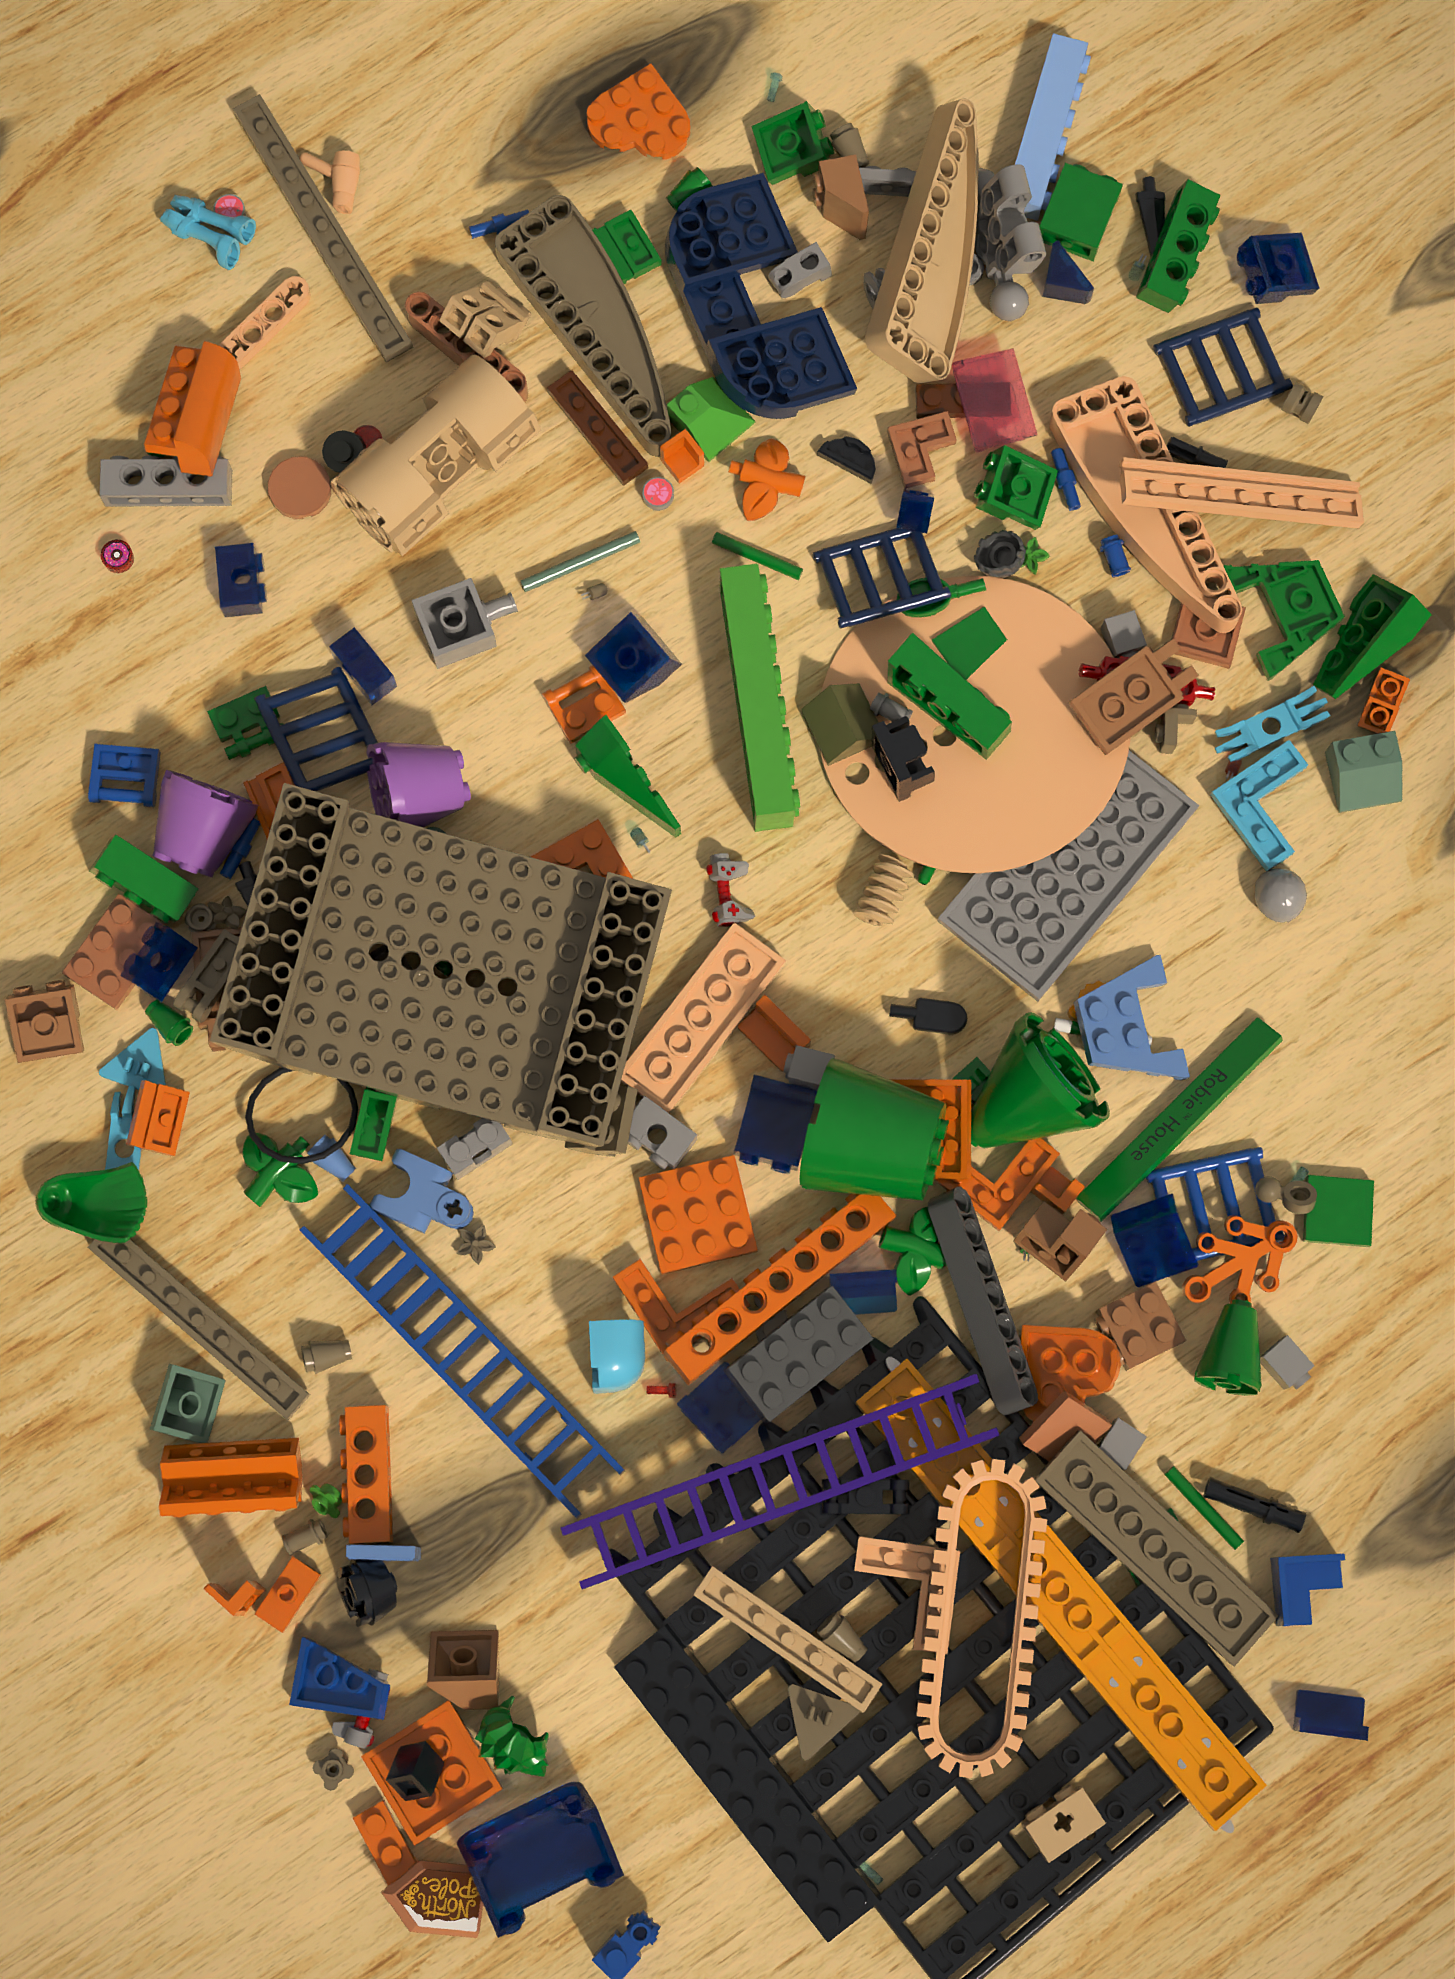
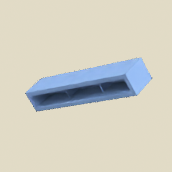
M1054 33L1015 165L1024 166L1032 195L1031 200L1024 209V215L1026 218L1037 221L1041 210L1046 211L1051 199L1052 192L1047 191L1049 182H1056L1060 165L1054 163L1057 155L1063 156L1068 138L1062 135L1064 128L1071 129L1076 110H1072L1070 107L1072 100L1079 101L1083 83L1078 82L1080 73H1087L1091 56L1086 55L1088 42Z

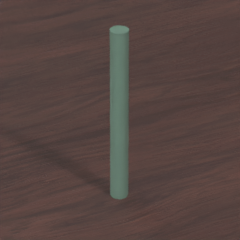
M636 531L534 574L520 581L524 592L530 591L640 543L639 536Z

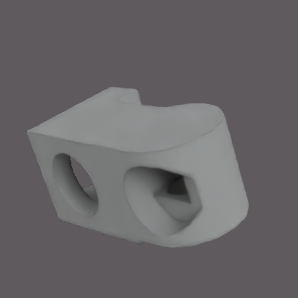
M817 242L776 266L769 273L768 277L781 298H788L819 279L821 282L832 276L830 263Z

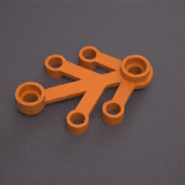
M1230 1215L1225 1219L1224 1228L1226 1232L1233 1236H1239L1243 1233L1263 1240L1250 1247L1218 1239L1209 1232H1202L1197 1236L1196 1246L1199 1250L1205 1253L1214 1251L1235 1257L1203 1276L1191 1275L1187 1277L1182 1285L1183 1294L1192 1302H1204L1209 1298L1212 1286L1241 1269L1237 1287L1229 1295L1230 1304L1239 1293H1243L1245 1301L1251 1303L1250 1290L1258 1259L1269 1253L1266 1271L1258 1276L1257 1284L1265 1292H1274L1279 1286L1278 1274L1283 1254L1295 1247L1298 1238L1295 1227L1287 1221L1277 1220L1266 1227L1246 1222L1237 1215ZM1235 1219L1239 1220L1240 1228L1237 1231H1232L1230 1223ZM1278 1231L1285 1233V1238L1282 1242L1275 1241V1234ZM1205 1237H1211L1212 1244L1209 1248L1202 1247V1240ZM1272 1276V1286L1265 1288L1263 1285L1264 1278ZM1194 1282H1199V1292L1195 1294L1191 1293V1284Z

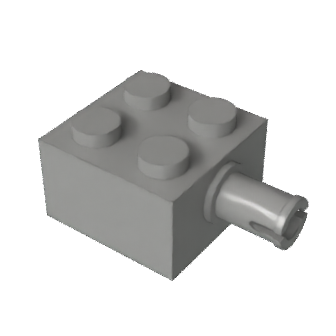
M472 578L412 600L415 614L437 669L497 647L491 621L518 612L511 592L486 603L483 600L481 601Z

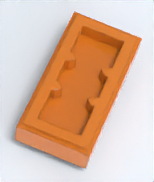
M292 1556L255 1612V1615L284 1633L322 1575Z

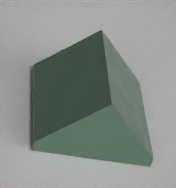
M169 1364L150 1430L197 1443H208L226 1380Z

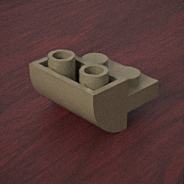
M619 1086L603 1147H591L566 1142L565 1148L601 1156L615 1157L616 1154H626L638 1089L629 1086Z

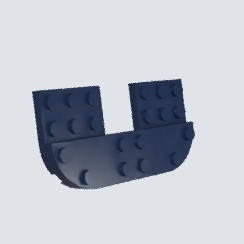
M760 173L700 190L682 202L667 232L665 256L670 273L714 376L723 392L736 405L749 413L764 418L785 419L796 417L800 410L854 395L857 391V386L822 307L761 324L740 275L783 263L787 258L798 253L765 175Z

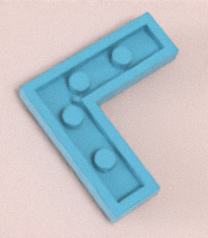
M1290 740L1210 794L1265 871L1271 870L1295 852L1258 802L1307 768V762Z

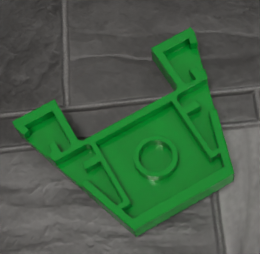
M1319 560L1279 562L1278 565L1251 564L1250 566L1241 567L1224 565L1236 594L1255 586L1261 587L1285 639V642L1261 650L1256 655L1267 681L1277 676L1345 617Z

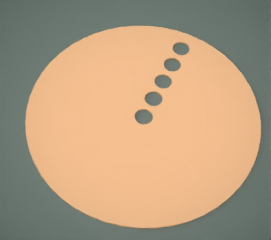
M960 576L942 579L951 586L955 585V583L961 584L983 578L986 591L953 598L944 610L935 615L919 618L906 616L900 612L858 624L835 654L821 689L822 692L830 685L860 683L870 706L878 693L883 695L888 693L890 699L913 711L909 719L910 726H916L921 738L927 744V754L921 759L926 768L933 767L935 779L934 782L912 791L911 797L900 802L898 801L885 772L879 770L875 765L876 754L872 747L829 766L820 750L823 766L841 804L859 826L876 841L896 854L918 864L958 873L1000 872L1022 867L1057 852L1076 839L1094 822L1114 794L1124 771L1131 739L1130 737L1110 753L1104 755L1068 704L1070 700L1097 682V679L1079 677L1080 665L1084 663L1099 666L1105 656L1114 658L1107 644L1097 631L1079 613L1047 592L1024 583L990 576ZM897 595L890 598L884 603L897 600ZM983 607L989 612L1007 638V641L966 681L982 692L985 698L994 706L1003 708L1010 715V720L1012 721L1011 732L987 760L959 738H956L955 742L950 746L938 745L933 739V732L941 724L887 683L888 660L912 633L946 662L933 644L932 639ZM881 715L876 717L878 722L884 721L886 725L892 722ZM856 762L866 765L869 770L868 779L858 785L850 783L845 775L847 767Z

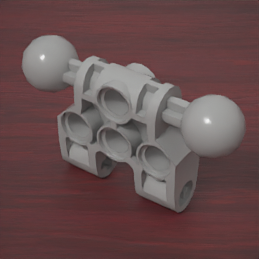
M1018 164L1007 166L997 174L988 169L978 168L975 252L978 258L983 259L984 265L987 266L985 269L987 278L995 280L996 287L990 296V307L999 319L1005 321L1021 318L1029 305V296L1025 288L1019 283L1014 282L1012 275L1032 273L1047 255L1039 224L1028 222L1024 215V209L1031 200L1032 195L1023 165Z

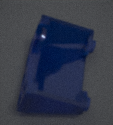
M569 1782L469 1830L457 1841L458 1849L498 1938L505 1934L509 1935L517 1932L526 1919L524 1909L584 1879L591 1886L604 1888L613 1884L616 1879L624 1876L598 1809L584 1785L580 1782Z

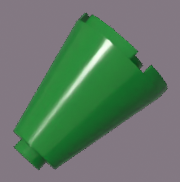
M1234 1299L1231 1304L1224 1305L1195 1371L1194 1381L1212 1390H1216V1386L1227 1389L1226 1393L1234 1395H1257L1260 1392L1262 1383L1257 1310L1251 1308L1252 1303Z

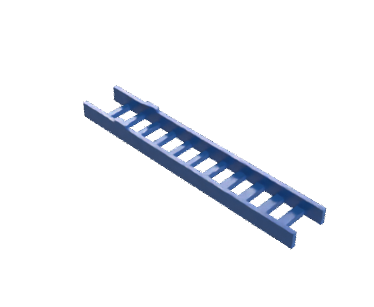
M347 1184L343 1189L361 1208L323 1244L305 1226L300 1231L578 1519L582 1515L581 1512L561 1491L599 1454L620 1476L625 1470ZM372 1218L383 1232L344 1267L332 1254ZM394 1241L406 1255L367 1291L355 1278ZM417 1265L429 1279L390 1315L378 1301ZM440 1289L453 1304L414 1340L401 1325ZM462 1311L477 1328L438 1365L423 1347ZM484 1334L500 1352L461 1389L445 1371ZM507 1358L523 1376L484 1413L468 1395ZM530 1382L546 1400L507 1437L491 1419ZM553 1406L562 1415L561 1419L567 1426L532 1459L514 1443ZM577 1430L593 1448L554 1485L538 1467Z

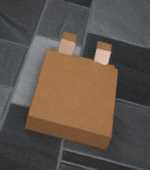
M1174 639L1166 642L1154 652L1151 647L1145 646L1068 702L1104 755L1110 753L1183 700V693L1180 689L1199 676L1192 665L1183 669L1174 677H1171L1162 662L1180 650Z

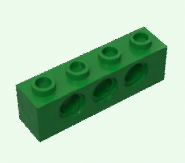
M1189 179L1176 190L1135 298L1167 313L1177 305L1181 306L1189 293V289L1186 288L1187 282L1193 278L1199 266V261H1196L1198 253L1204 250L1210 237L1206 232L1209 225L1215 222L1220 208L1216 207L1220 194ZM1187 216L1193 219L1195 225L1188 221ZM1177 243L1183 246L1185 252H1182L1177 247ZM1166 270L1172 272L1175 279L1170 278Z

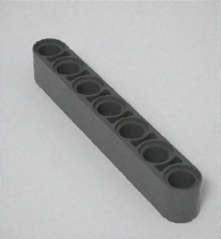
M962 1187L953 1188L931 1198L928 1202V1211L994 1404L1001 1414L1010 1415L1034 1406L1038 1401L1037 1389L971 1198Z

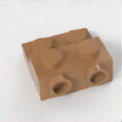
M57 980L46 983V989L33 991L32 985L12 989L13 994L7 996L5 1004L17 1063L83 1053L84 1045L78 1019L80 1013L74 984L66 985L65 980Z
M1156 1281L1096 1311L1098 1317L1095 1318V1323L1101 1333L1108 1335L1116 1343L1120 1354L1121 1366L1123 1365L1126 1371L1186 1342Z

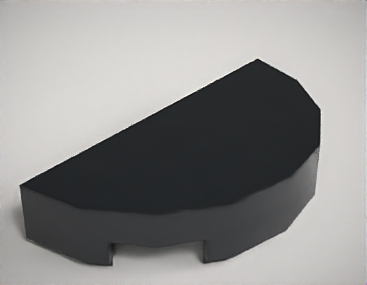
M845 436L841 439L827 441L818 449L817 456L872 484L876 470L871 450L862 441Z

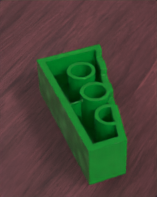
M914 633L906 639L888 660L887 683L987 760L1011 732L1012 721L1010 720V715L1003 708L994 706L985 698L982 692L967 682Z

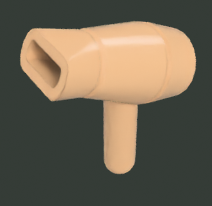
M348 150L338 151L335 153L333 164L331 165L309 153H302L299 159L303 165L332 178V206L335 210L342 214L352 213L354 196L360 175L359 155Z

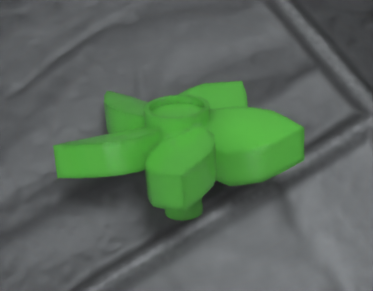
M1036 537L1029 540L1027 548L1024 546L1026 554L1024 563L1021 566L1022 568L1027 564L1028 570L1035 575L1038 570L1037 562H1043L1050 557L1046 551L1038 549L1039 545Z

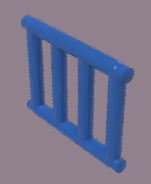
M1261 1147L1157 1168L1146 1177L1147 1182L1152 1183L1169 1250V1254L1166 1255L1168 1266L1181 1265L1226 1254L1214 1251L1205 1253L1197 1247L1182 1250L1165 1180L1184 1176L1198 1235L1202 1232L1211 1233L1197 1173L1215 1169L1227 1217L1230 1215L1241 1217L1228 1166L1247 1162L1255 1191L1257 1182L1264 1177L1260 1161L1263 1158V1149ZM1256 1195L1263 1226L1267 1227L1276 1221L1272 1204L1261 1201ZM1235 1219L1230 1223L1232 1231H1237L1240 1228L1239 1220ZM1278 1231L1275 1234V1241L1282 1242L1285 1235L1283 1231ZM1242 1233L1239 1236H1233V1240L1228 1241L1251 1247L1263 1239L1246 1236V1234ZM1205 1237L1202 1240V1247L1209 1248L1211 1246V1237Z

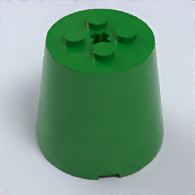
M830 1059L823 1073L814 1101L815 1104L820 1105L816 1124L809 1123L806 1132L800 1166V1185L808 1190L923 1200L929 1185L933 1186L937 1166H940L944 1147L941 1146V1143L945 1139L949 1120H945L946 1102L842 1060Z

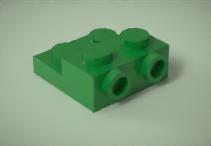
M807 101L751 126L767 179L772 185L799 173L804 177L818 171L819 161L828 160L834 154L830 139L828 137L824 138L821 128L826 127L821 111L819 109L815 110Z
M1006 445L988 453L983 463V469L987 470L985 479L978 483L974 492V497L978 499L976 508L1001 520L1010 518L1034 530L1040 528L1058 470Z

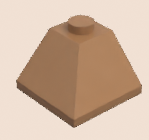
M499 1630L431 1632L427 1687L463 1710L497 1707L499 1703Z

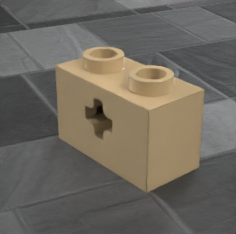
M1070 1784L1054 1795L1056 1799L1054 1803L1046 1808L1041 1804L1025 1815L1028 1820L1022 1826L1044 1860L1048 1863L1106 1824L1083 1787L1077 1786L1073 1789ZM1058 1813L1070 1816L1066 1820L1068 1825L1066 1829L1053 1826L1058 1821L1056 1817Z

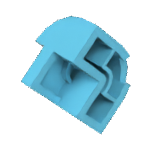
M589 1321L593 1393H615L628 1389L638 1381L644 1371L646 1359L644 1321Z

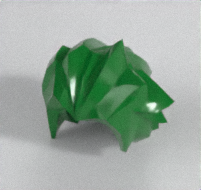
M511 1696L499 1706L491 1708L484 1715L480 1729L475 1737L481 1743L478 1757H492L494 1770L504 1769L505 1775L520 1771L521 1773L544 1777L546 1766H549L545 1759L549 1734L546 1732L540 1737H534L526 1726L513 1723L510 1708L515 1696Z

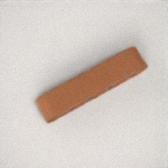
M418 291L408 296L405 302L409 324L458 366L471 355H477L490 365L496 366L497 371L511 385L514 384L521 387L517 393L524 402L527 401L528 387L526 377L518 368L495 349L486 358H483L475 350L470 353L460 352L461 348L469 346L463 341L465 336L459 338L451 330L445 334L436 332L439 328L446 327L439 321L445 308L424 292ZM417 308L427 309L424 314L418 315L413 313Z

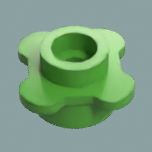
M323 1484L320 1488L317 1485L310 1487V1493L313 1495V1508L322 1515L328 1513L332 1518H337L340 1515V1511L337 1508L343 1503L340 1492L330 1484Z

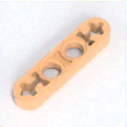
M292 276L284 280L219 344V346L231 354L235 353L239 370L307 305L311 296L308 283L305 279L298 276ZM290 289H300L302 295L297 296L294 294L291 296ZM287 301L289 303L290 308H287L285 304ZM272 307H278L283 311L282 316L274 321L267 319L265 316L267 310ZM252 328L258 329L261 332L258 340L249 342L244 339V334L247 330ZM237 341L240 342L246 351H243L242 347L238 348Z

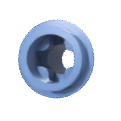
M325 1134L307 1154L310 1156L321 1153L335 1144L336 1140L334 1137L330 1139ZM341 1148L325 1159L313 1161L314 1164L334 1175L341 1182H344L356 1169Z

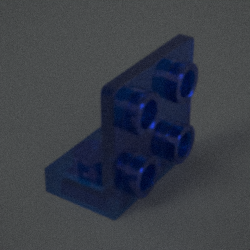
M1173 1193L1110 1215L1114 1236L1136 1287L1153 1283L1198 1266V1260L1181 1222Z
M723 1362L688 1396L685 1395L677 1403L680 1411L721 1455L725 1454L761 1420L723 1370L730 1365L728 1362Z

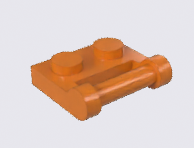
M598 663L590 666L588 672L554 691L549 689L542 693L544 701L570 744L581 739L603 716L607 715L610 721H613L626 714L624 706ZM594 682L597 683L600 689L562 710L558 702Z

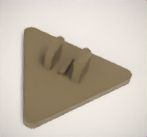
M794 1684L788 1686L801 1757L803 1760H809L852 1721L860 1711L847 1702Z

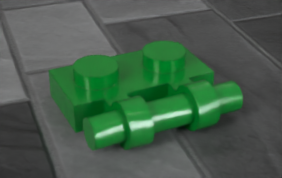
M267 686L207 711L220 741L223 743L234 738L235 744L224 748L229 760L240 755L242 758L251 754V750L267 743L269 746L275 744L255 701V697L265 694L266 698L271 696ZM277 708L273 709L276 717L279 718L280 715ZM260 726L262 732L244 739L243 733Z

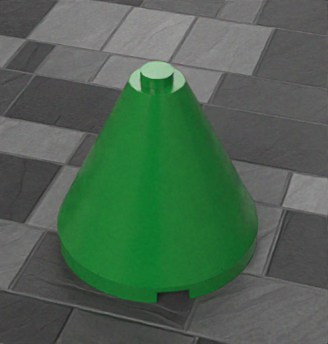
M1028 1012L1015 1022L971 1110V1144L974 1147L980 1146L986 1149L1095 1128L1110 1116L1108 1103L1104 1101L1099 1105L1095 1097V1093L1101 1090L1084 1061L1055 1028L1046 1032L1038 1026L1044 1020L1035 1013Z

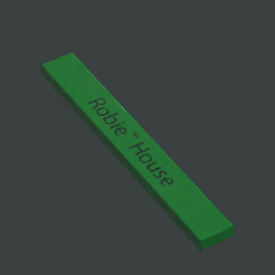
M1257 1017L1077 1196L1078 1203L1102 1222L1283 1041L1282 1036Z

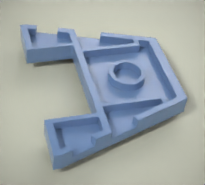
M1161 955L1152 957L1073 1002L1088 1065L1127 1072L1130 1070L1144 1072L1147 1075L1157 1077L1160 1075L1174 1077L1176 1080H1185L1190 1077L1183 1049L1151 1053L1137 990L1159 987L1167 983Z

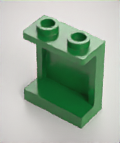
M1065 163L1039 226L1044 244L1094 262L1100 242L1120 197L1123 184L1117 182L1111 176H1100L1089 172L1081 165Z

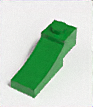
M368 1087L364 1089L350 1155L383 1162L398 1100L397 1096L376 1092V1089Z

